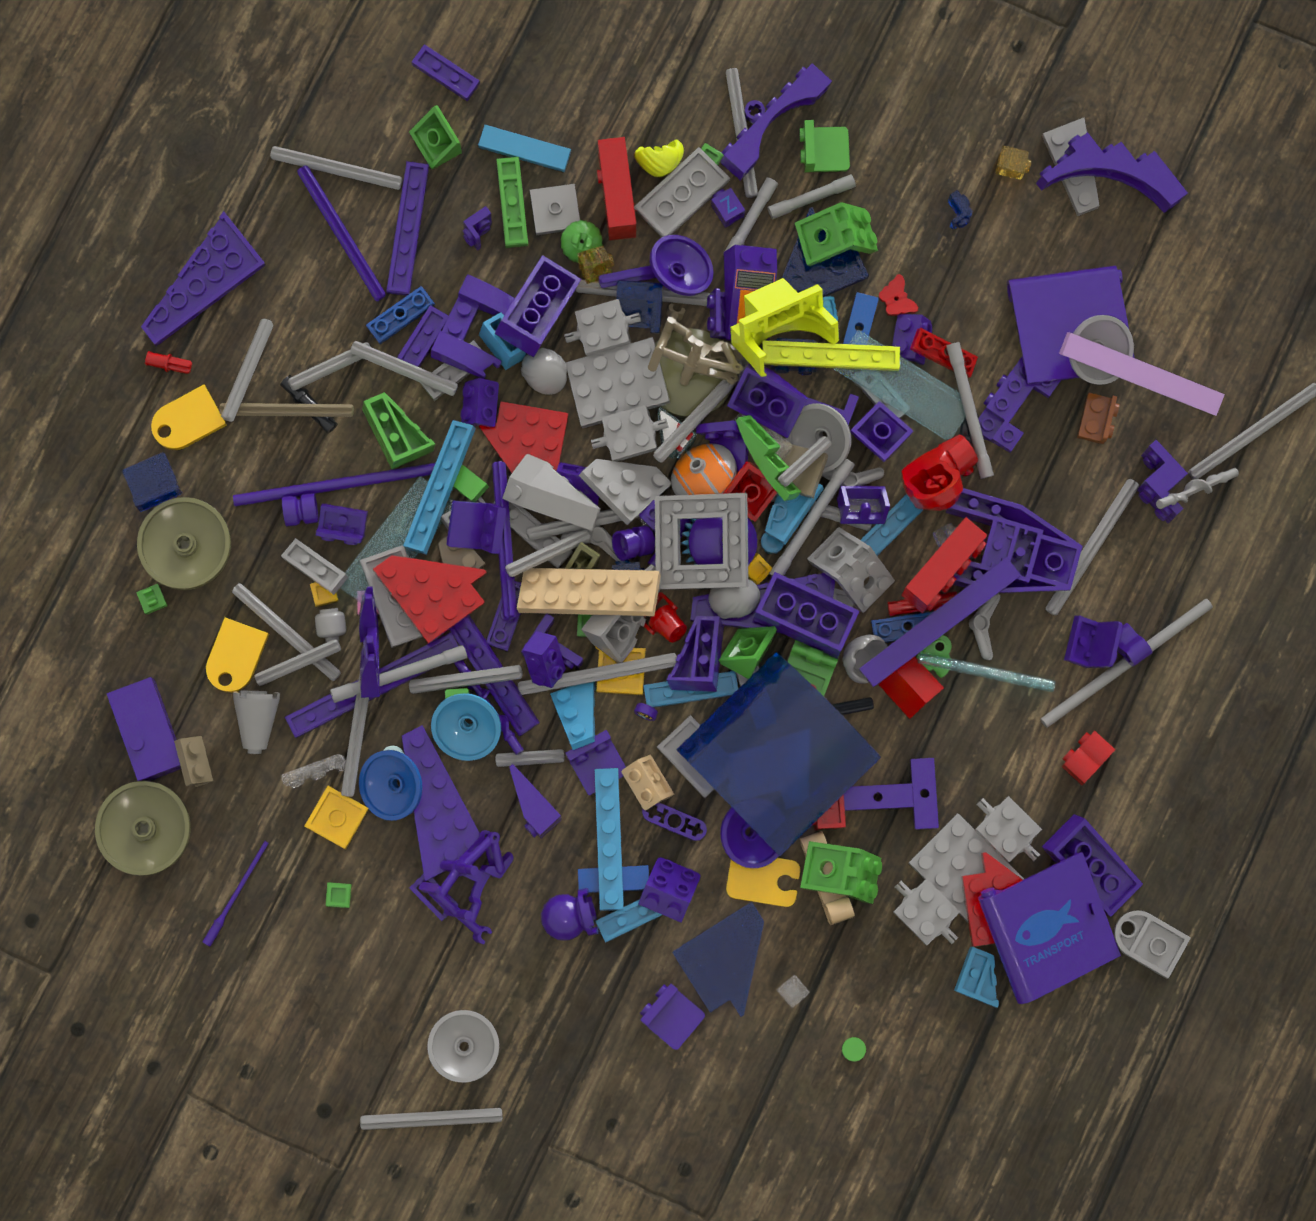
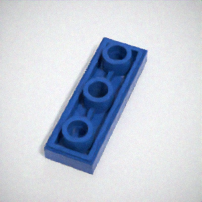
M420 286L366 324V327L377 342L382 344L423 315L430 305L434 307L435 303L423 287ZM399 312L404 313L402 317L396 316Z
M859 292L856 293L843 344L867 345L878 297ZM860 326L863 330L857 331L855 327Z
M933 612L872 620L873 635L881 637L885 643L895 642L908 632V630L904 629V624H910L912 629Z
M648 865L622 867L623 891L644 890L649 879ZM598 868L578 869L579 890L588 888L589 893L599 892Z

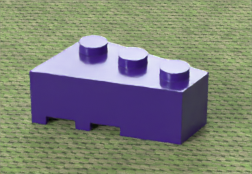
M696 616L685 639V645L676 658V664L671 674L669 673L667 677L671 690L717 692L719 659L721 657L724 631L720 616Z

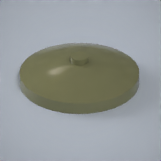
M688 328L692 331L694 337L714 347L721 341L718 338H710L709 332ZM673 331L666 348L688 356L693 346L683 341L684 336ZM662 356L660 364L670 404L659 406V408L672 416L686 419L723 379L694 372L687 386L681 385L680 379L684 365ZM710 367V369H714V370L726 372L725 370H722V369ZM732 389L708 415L718 410L727 401Z
M174 498L159 504L145 517L138 532L137 551L144 569L158 583L172 589L191 590L210 583L222 572L230 556L231 536L225 520L214 507L195 498Z
M150 781L132 782L116 789L101 805L95 822V837L104 858L118 870L136 876L154 875L170 868L183 855L191 833L190 816L180 797L169 788Z

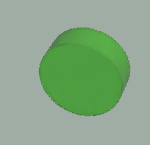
M849 1038L842 1045V1054L849 1061H859L866 1053V1046L859 1038Z

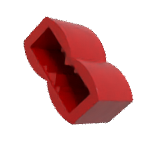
M1096 731L1091 735L1086 732L1078 741L1081 746L1076 751L1071 749L1062 758L1065 763L1061 767L1081 785L1115 751Z

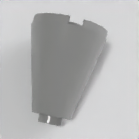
M234 691L233 699L243 749H248L249 754H262V750L267 749L280 700V693L273 692V694H267V691H241L240 695L239 692Z

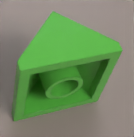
M438 105L434 106L409 131L431 169H435L462 153L461 144Z
M776 627L738 629L720 657V664L750 680L777 631Z

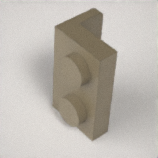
M202 736L181 738L174 741L185 785L200 787L212 782L213 778Z

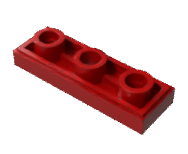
M922 328L917 329L910 350L954 372L946 345L952 343ZM961 348L967 378H970L978 356Z

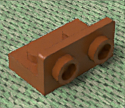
M1093 393L1087 394L1077 438L1104 444L1108 438H1112L1114 425H1111L1112 418L1117 416L1120 405L1116 403L1117 396L1113 395L1109 398Z

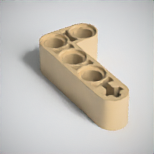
M822 831L800 838L805 858L809 841L827 844ZM831 862L826 863L823 867L825 875L830 874L833 869ZM817 891L830 925L855 916L848 896Z

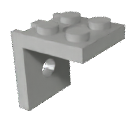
M840 527L807 558L812 566L837 581L856 608L862 613L895 581L869 545ZM869 577L868 583L864 585V580Z

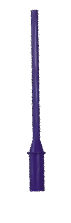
M264 841L222 914L216 920H213L214 923L202 941L204 944L211 946L222 926L224 927L225 916L269 844L268 842Z

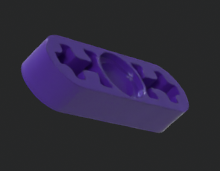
M657 803L654 806L657 807V812L663 814V810L669 811L664 817V824L659 822L661 817L654 815L653 818H650L649 813L644 809L642 810V815L647 822L692 841H700L706 835L707 827L703 821L661 803ZM673 814L681 818V824L677 828L670 827L668 824V818ZM685 819L690 820L688 825L695 827L696 824H699L700 830L703 833L697 834L695 837L690 829L686 828L685 833L680 830L684 827Z

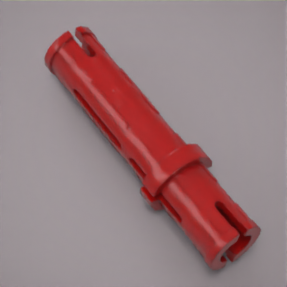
M957 592L940 594L942 597L932 610L936 611L956 596ZM906 599L887 602L890 617L920 612Z

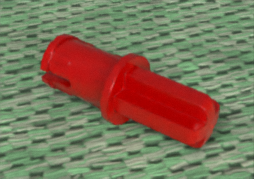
M151 351L147 352L146 366L165 369V372H169V370L185 374L191 372L192 362L189 360L172 357V354L162 355Z

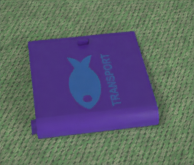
M1079 852L1004 890H995L993 887L985 889L978 898L1018 1004H1025L1036 1000L1121 956L1083 852Z

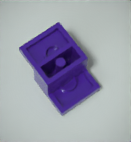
M1155 440L1141 455L1144 458L1143 462L1151 470L1154 469L1155 472L1142 483L1137 491L1139 492L1140 499L1155 509L1154 513L1161 521L1165 520L1167 523H1170L1183 510V507L1177 502L1175 505L1159 509L1156 506V502L1167 497L1169 492L1188 473Z

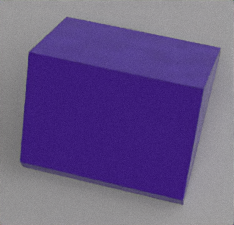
M879 401L850 430V433L885 462L898 451L913 433V430Z

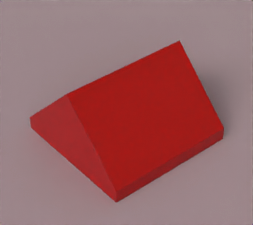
M746 461L723 492V494L747 493L748 518L756 522L777 494L758 466Z
M916 656L879 684L909 719L944 689Z

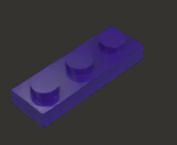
M425 44L412 60L414 67L466 101L470 99L480 85L478 79Z
M430 305L397 358L420 368L432 349L439 332L443 330L449 316Z

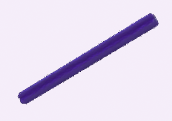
M303 166L297 171L299 177L374 300L380 301L386 296L383 288L309 167Z
M498 461L492 464L495 504L506 508L499 554L503 617L512 619L517 617L514 577H510L507 574L505 568L506 565L513 562L509 501L502 499L507 486L505 462Z

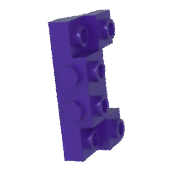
M1021 357L1010 374L1001 377L996 385L999 387L996 394L990 393L983 403L986 405V408L978 418L983 439L1011 453L1024 434L1010 424L1014 415L1032 389L1049 398L1061 380L1027 385L1023 357Z

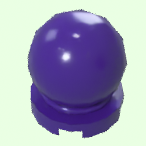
M589 889L578 890V896L576 897L569 894L556 895L544 904L541 912V924L547 934L560 941L572 940L578 937L583 930L587 932L588 936L598 934V927H593V920L597 919L591 896L586 897Z

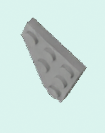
M602 459L594 460L579 474L588 486L627 525L655 500V496H660L671 486V481L657 467Z

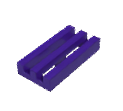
M423 873L422 876L418 878L416 882L409 888L441 921H443L447 917V915H445L444 913L441 914L416 889L424 881ZM433 878L428 880L430 883L438 884ZM447 893L446 896H447L454 904H456L457 906H459V904ZM433 898L444 910L445 907H443L435 898Z

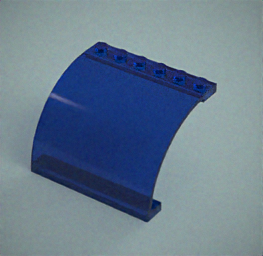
M777 652L676 749L779 856L881 758L835 707Z

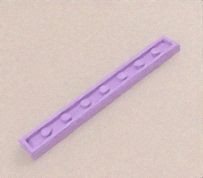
M1067 332L1059 352L1063 356L1217 416L1225 395L1070 332Z

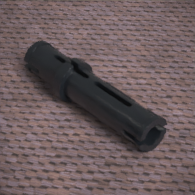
M291 375L287 376L280 383V386L293 398L295 404H318L309 395V391L306 388L291 389L288 383L289 378L292 377ZM311 416L327 434L332 432L338 425L331 417Z

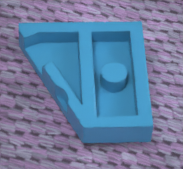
M970 947L954 991L998 1008L999 1001L996 998L995 986L997 981L994 974V955L975 947Z

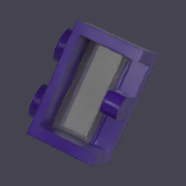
M840 486L837 497L840 524H885L890 509L885 486Z

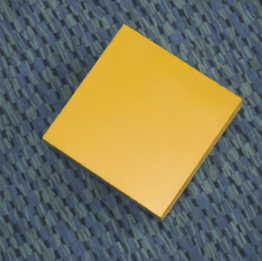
M633 648L623 662L645 658L646 648ZM599 649L598 667L617 663ZM644 673L597 681L596 692L643 695Z
M327 786L305 827L346 850L369 809L350 797L342 796L341 792Z

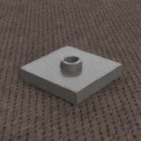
M575 184L530 190L536 235L564 232L566 227L572 222L580 221Z

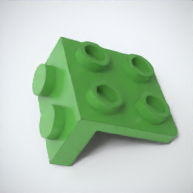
M805 120L803 128L799 129V139L804 144V150H800V163H804L805 172L848 171L850 167L848 129L846 127H814V120Z

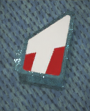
M662 407L657 410V419L660 421L666 418L669 428L659 430L661 445L682 423ZM692 431L669 457L680 459L696 440L697 433Z

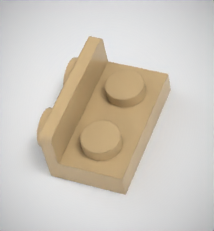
M651 754L636 760L621 771L644 810H648L655 804L674 795Z

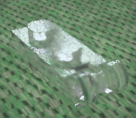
M338 754L282 774L283 784L294 788L304 784L303 780L311 777L313 780L326 776L327 771L332 769L343 771L345 770L346 759Z

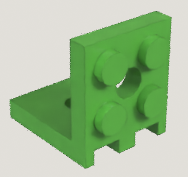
M840 202L795 222L807 265H815L849 249L868 254L878 251L876 245L877 237L871 229V217L865 208ZM825 230L826 238L823 242H820L818 235L820 231Z
M809 841L800 888L845 895L864 903L873 904L874 898H876L878 893V875L882 871L881 858L859 848ZM831 862L833 869L830 874L825 875L823 867L826 863Z

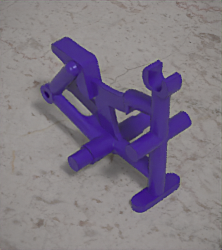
M487 830L481 831L479 838L458 859L454 861H441V869L450 872L441 887L438 884L422 882L419 886L422 892L429 893L445 907V915L456 917L474 933V941L480 944H485V941L481 938L482 932L492 933L489 927L479 926L475 922L482 905L480 900L482 890L490 876L502 878L514 859L511 852L505 853L502 857L499 846V833ZM486 851L489 865H482L478 870V867L472 864ZM459 876L475 881L469 896V901L472 903L470 910L460 909L446 896Z

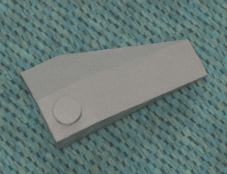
M526 454L510 475L502 499L593 531L600 508L581 491L575 489L568 479L557 473L550 463Z
M650 565L645 570L656 571V567L654 565ZM592 615L581 630L594 646L617 663H622L635 647L638 640L635 638L640 625L644 626L647 619L644 616Z

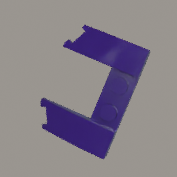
M467 274L458 293L456 303L431 349V358L484 379L486 377L484 370L492 364L499 368L502 361L464 340L478 310L494 316L500 312L505 315L515 298Z
M372 586L366 588L359 612L360 643L363 642L360 657L361 698L380 697L379 623Z

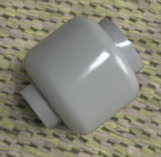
M338 608L320 610V614L315 616L317 636L325 638L326 642L332 640L339 641V636L346 633L344 613L338 611Z

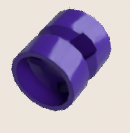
M315 493L302 494L300 500L295 496L282 497L286 527L297 526L301 520L305 524L319 523Z
M647 525L616 531L612 536V548L616 557L623 561L633 559L637 555L639 557L650 555L655 550V537Z

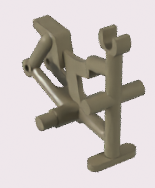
M671 303L666 312L668 318L653 351L648 369L652 372L656 371L663 356L684 365L680 379L681 385L687 386L694 372L727 380L732 385L737 384L739 378L736 374H740L743 366L736 360L743 359L740 352L728 342L719 341L713 347L694 337L690 329L677 322L682 320L685 308L677 312L673 310L674 304ZM673 330L684 336V342L693 346L688 356L666 348ZM710 367L722 369V370H725L726 372H722V371L710 369Z

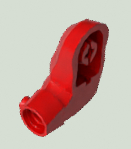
M959 434L924 453L902 469L901 480L905 492L917 509L929 511L948 509L958 501L963 491L961 476H968L973 473V466L978 462V458L967 439Z

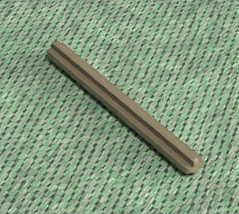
M226 403L220 404V414H222ZM241 403L236 416L352 417L354 415V407L352 404Z

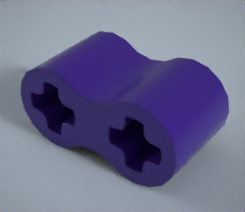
M1128 623L1123 625L1122 637L1119 640L1117 652L1134 667L1152 654V649L1145 639L1139 636Z

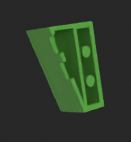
M385 392L363 402L362 411L391 469H395L434 451L435 443L420 430L416 423L414 424L405 415V412Z

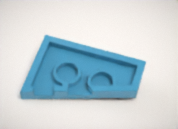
M818 484L814 499L799 495L796 499L784 501L777 493L765 532L786 545L823 491V486Z
M595 682L569 686L550 694L572 750L595 742Z

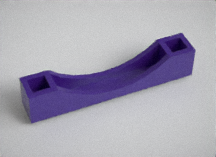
M813 63L807 69L803 67L796 74V81L793 84L788 82L781 90L782 95L778 99L774 97L767 104L766 108L768 110L764 114L758 113L751 121L753 125L749 129L744 128L736 137L738 141L734 145L728 144L722 151L724 156L720 163L740 181L757 163L762 135L770 123L790 109L804 105H813L828 90L832 81Z

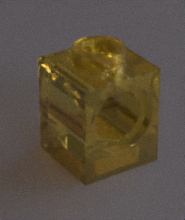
M1002 146L995 174L1022 180L1024 173H1029L1032 160L1028 159L1029 151Z
M604 246L577 253L580 271L587 284L599 281L600 275L612 273L611 267L614 266V260L611 253L607 254Z

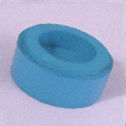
M766 532L763 534L761 547L766 553L776 554L782 550L783 543L774 539Z

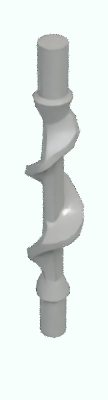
M1236 468L1220 472L1218 475L1208 476L1206 481L1193 479L1186 484L1183 492L1171 493L1167 497L1157 500L1156 506L1162 509L1169 505H1175L1178 501L1187 503L1190 495L1201 490L1210 494L1213 491L1212 486L1218 483H1226L1228 480L1237 477L1239 472Z

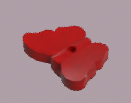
M901 274L896 275L878 295L879 300L885 302L887 306L885 311L888 316L915 314L918 311L917 304L908 299L907 293L904 292L905 280Z

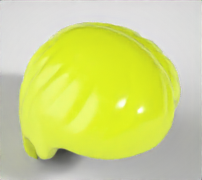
M674 140L668 145L662 146V148L655 146L654 150L651 147H639L634 153V158L650 175L663 177L670 174L679 165L684 154V148L679 140Z

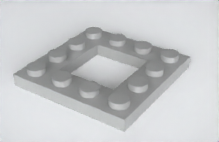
M747 493L655 496L656 571H659L661 575L659 590L749 587ZM723 518V564L681 565L680 519Z

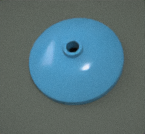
M456 694L446 698L438 705L432 717L431 731L436 744L443 752L453 758L470 761L485 757L495 748L501 735V722L494 707L485 699L473 694ZM465 719H471L473 723L468 724Z

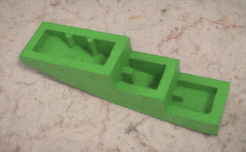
M751 415L738 417L736 423L744 443L769 484L784 501L796 499L801 491L795 484L791 482L785 487L778 480V477L789 468L776 454L781 446Z

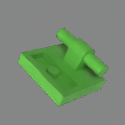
M795 640L782 677L792 679L794 677L815 685V696L823 699L838 659L823 653L824 651ZM795 688L808 694L812 693V691Z

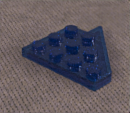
M809 208L806 217L815 214L813 208ZM825 230L820 231L818 235L819 241L823 242L826 238ZM799 236L782 276L797 293L818 284L823 289V297L869 277L858 251L851 249L815 265H807Z
M752 902L672 952L709 1012L714 1011L730 1000L740 1017L745 1013L764 926V920Z

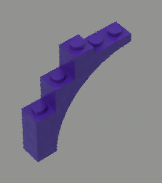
M1088 132L1081 137L1079 135L1073 137L1068 142L1069 147L1064 152L1065 155L1057 160L1056 163L1058 165L1053 168L1051 166L1045 168L1040 173L1041 178L1036 183L1042 191L1056 182L1073 177H1106L1123 182L1139 190L1151 199L1163 213L1179 203L1188 194L1155 151L1148 156L1144 153L1136 160L1122 142L1115 146L1110 144L1102 151Z

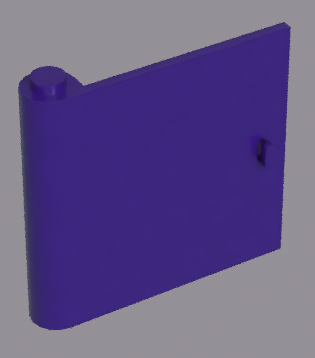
M1116 266L1007 280V293L1009 301L1013 303L1027 385L1080 378L1074 372L1069 358L1059 354L1067 332L1074 333L1076 328L1086 319L1096 315H1108L1121 320L1129 329L1120 285L1123 281L1122 272L1117 270Z

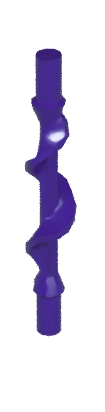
M463 660L454 662L460 673L471 672V669L467 667ZM479 685L467 686L468 689L475 691L479 697L490 703L487 698L490 692L488 689L481 688ZM498 714L504 740L508 742L516 755L522 753L524 749L516 739L515 733L509 729L507 716Z

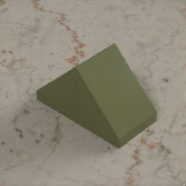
M581 542L565 569H595L599 563L600 554Z

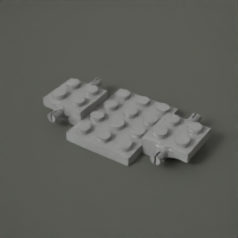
M619 299L575 311L578 323L577 331L564 334L567 343L580 340L583 343L587 356L566 362L581 427L587 428L603 423L604 437L591 440L593 449L607 446L610 450L612 461L616 462L656 451L658 449L655 440L656 431L669 428L666 418L653 422L649 409L670 404V399L660 362L656 371L652 372L648 369L650 359L656 347L653 337L631 343L628 331L629 325L641 322L639 312L626 316L622 311Z
M1009 796L1000 805L992 807L982 798L976 805L986 815L983 822L976 829L957 813L908 863L924 881L912 890L902 880L894 887L904 898L893 913L926 946L941 934L951 944L954 943L958 936L948 927L958 914L968 923L961 876L984 873L981 853L987 852L1023 880L1024 878L1009 862L1023 851L1033 861L1039 857L1040 854L1030 844L1042 829Z

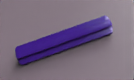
M651 265L603 274L598 279L601 288H608L654 279L656 276L652 271Z

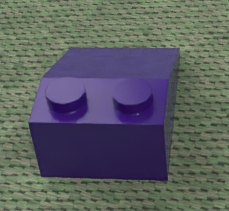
M749 363L727 406L745 416L751 415L756 422L788 438L808 398L771 369L764 366V372L767 376L761 377Z
M512 764L509 768L526 822L524 826L534 838L538 835L542 839L562 820L561 815Z

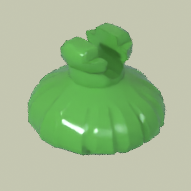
M584 220L575 221L568 225L561 236V249H563L565 256L569 260L581 264L595 259L602 249V235L598 227Z

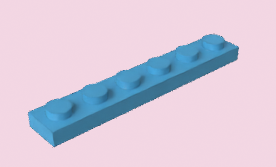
M455 420L452 421L403 546L406 549L427 555L476 430L473 425Z
M618 768L595 769L600 911L624 910Z

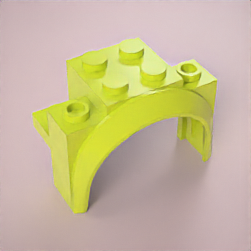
M784 278L744 295L745 317L740 319L738 324L730 327L732 345L761 377L767 376L764 372V359L767 358V355L759 345L763 340L773 335L787 331H808L820 335L832 345L839 341L838 321L823 307V289L817 284L797 293Z

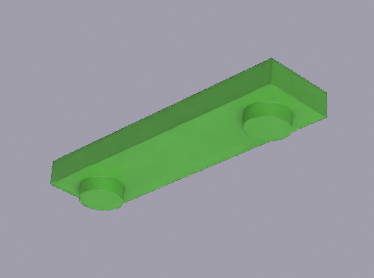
M519 157L497 159L506 248L528 246Z

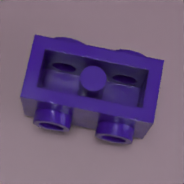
M536 631L529 642L525 644L522 650L532 683L553 688L566 670L556 636Z

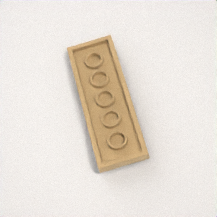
M531 568L523 572L517 610L519 613L654 616L661 575L659 571Z

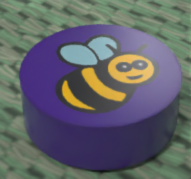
M638 703L633 711L637 716L649 721H655L658 715L655 708L643 703Z

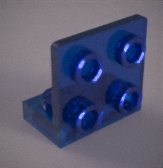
M622 280L617 282L616 299H619L623 313L629 316L639 312L641 322L631 324L629 327L651 328L650 333H660L663 285L661 283Z
M164 452L122 470L134 497L132 498L133 502L140 512L183 494Z

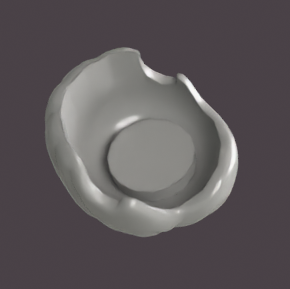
M539 348L534 357L527 354L523 358L521 374L532 389L541 394L552 395L560 392L565 387L567 365L562 357L553 350Z
M748 579L749 587L711 588L708 598L710 606L714 613L722 619L746 616L753 612L759 604L760 590L758 586Z
M877 635L860 636L846 646L842 658L843 665L848 676L854 682L860 684L868 683L859 668L888 647L881 637Z

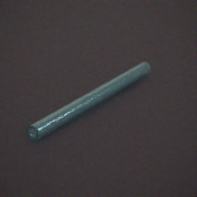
M920 652L918 655L917 663L1049 692H1053L1055 688V681L924 652Z

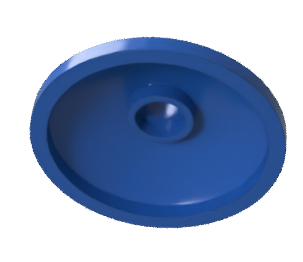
M384 750L373 754L364 763L359 776V790L363 802L374 815L385 820H399L407 817L417 808L422 796V779L417 766L408 756L399 751Z

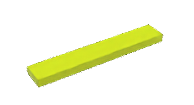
M762 341V350L767 355V358L764 359V365L899 371L900 347Z

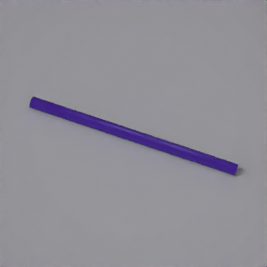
M436 463L233 495L234 506L279 500L287 496L297 497L302 494H316L429 476L432 474Z

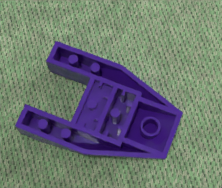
M963 488L958 501L952 507L946 509L948 514L962 518L967 517L969 520L991 526L981 563L971 562L961 576L958 574L954 576L957 579L953 585L968 587L1007 557L1021 576L999 593L1071 590L1083 546L1023 505Z

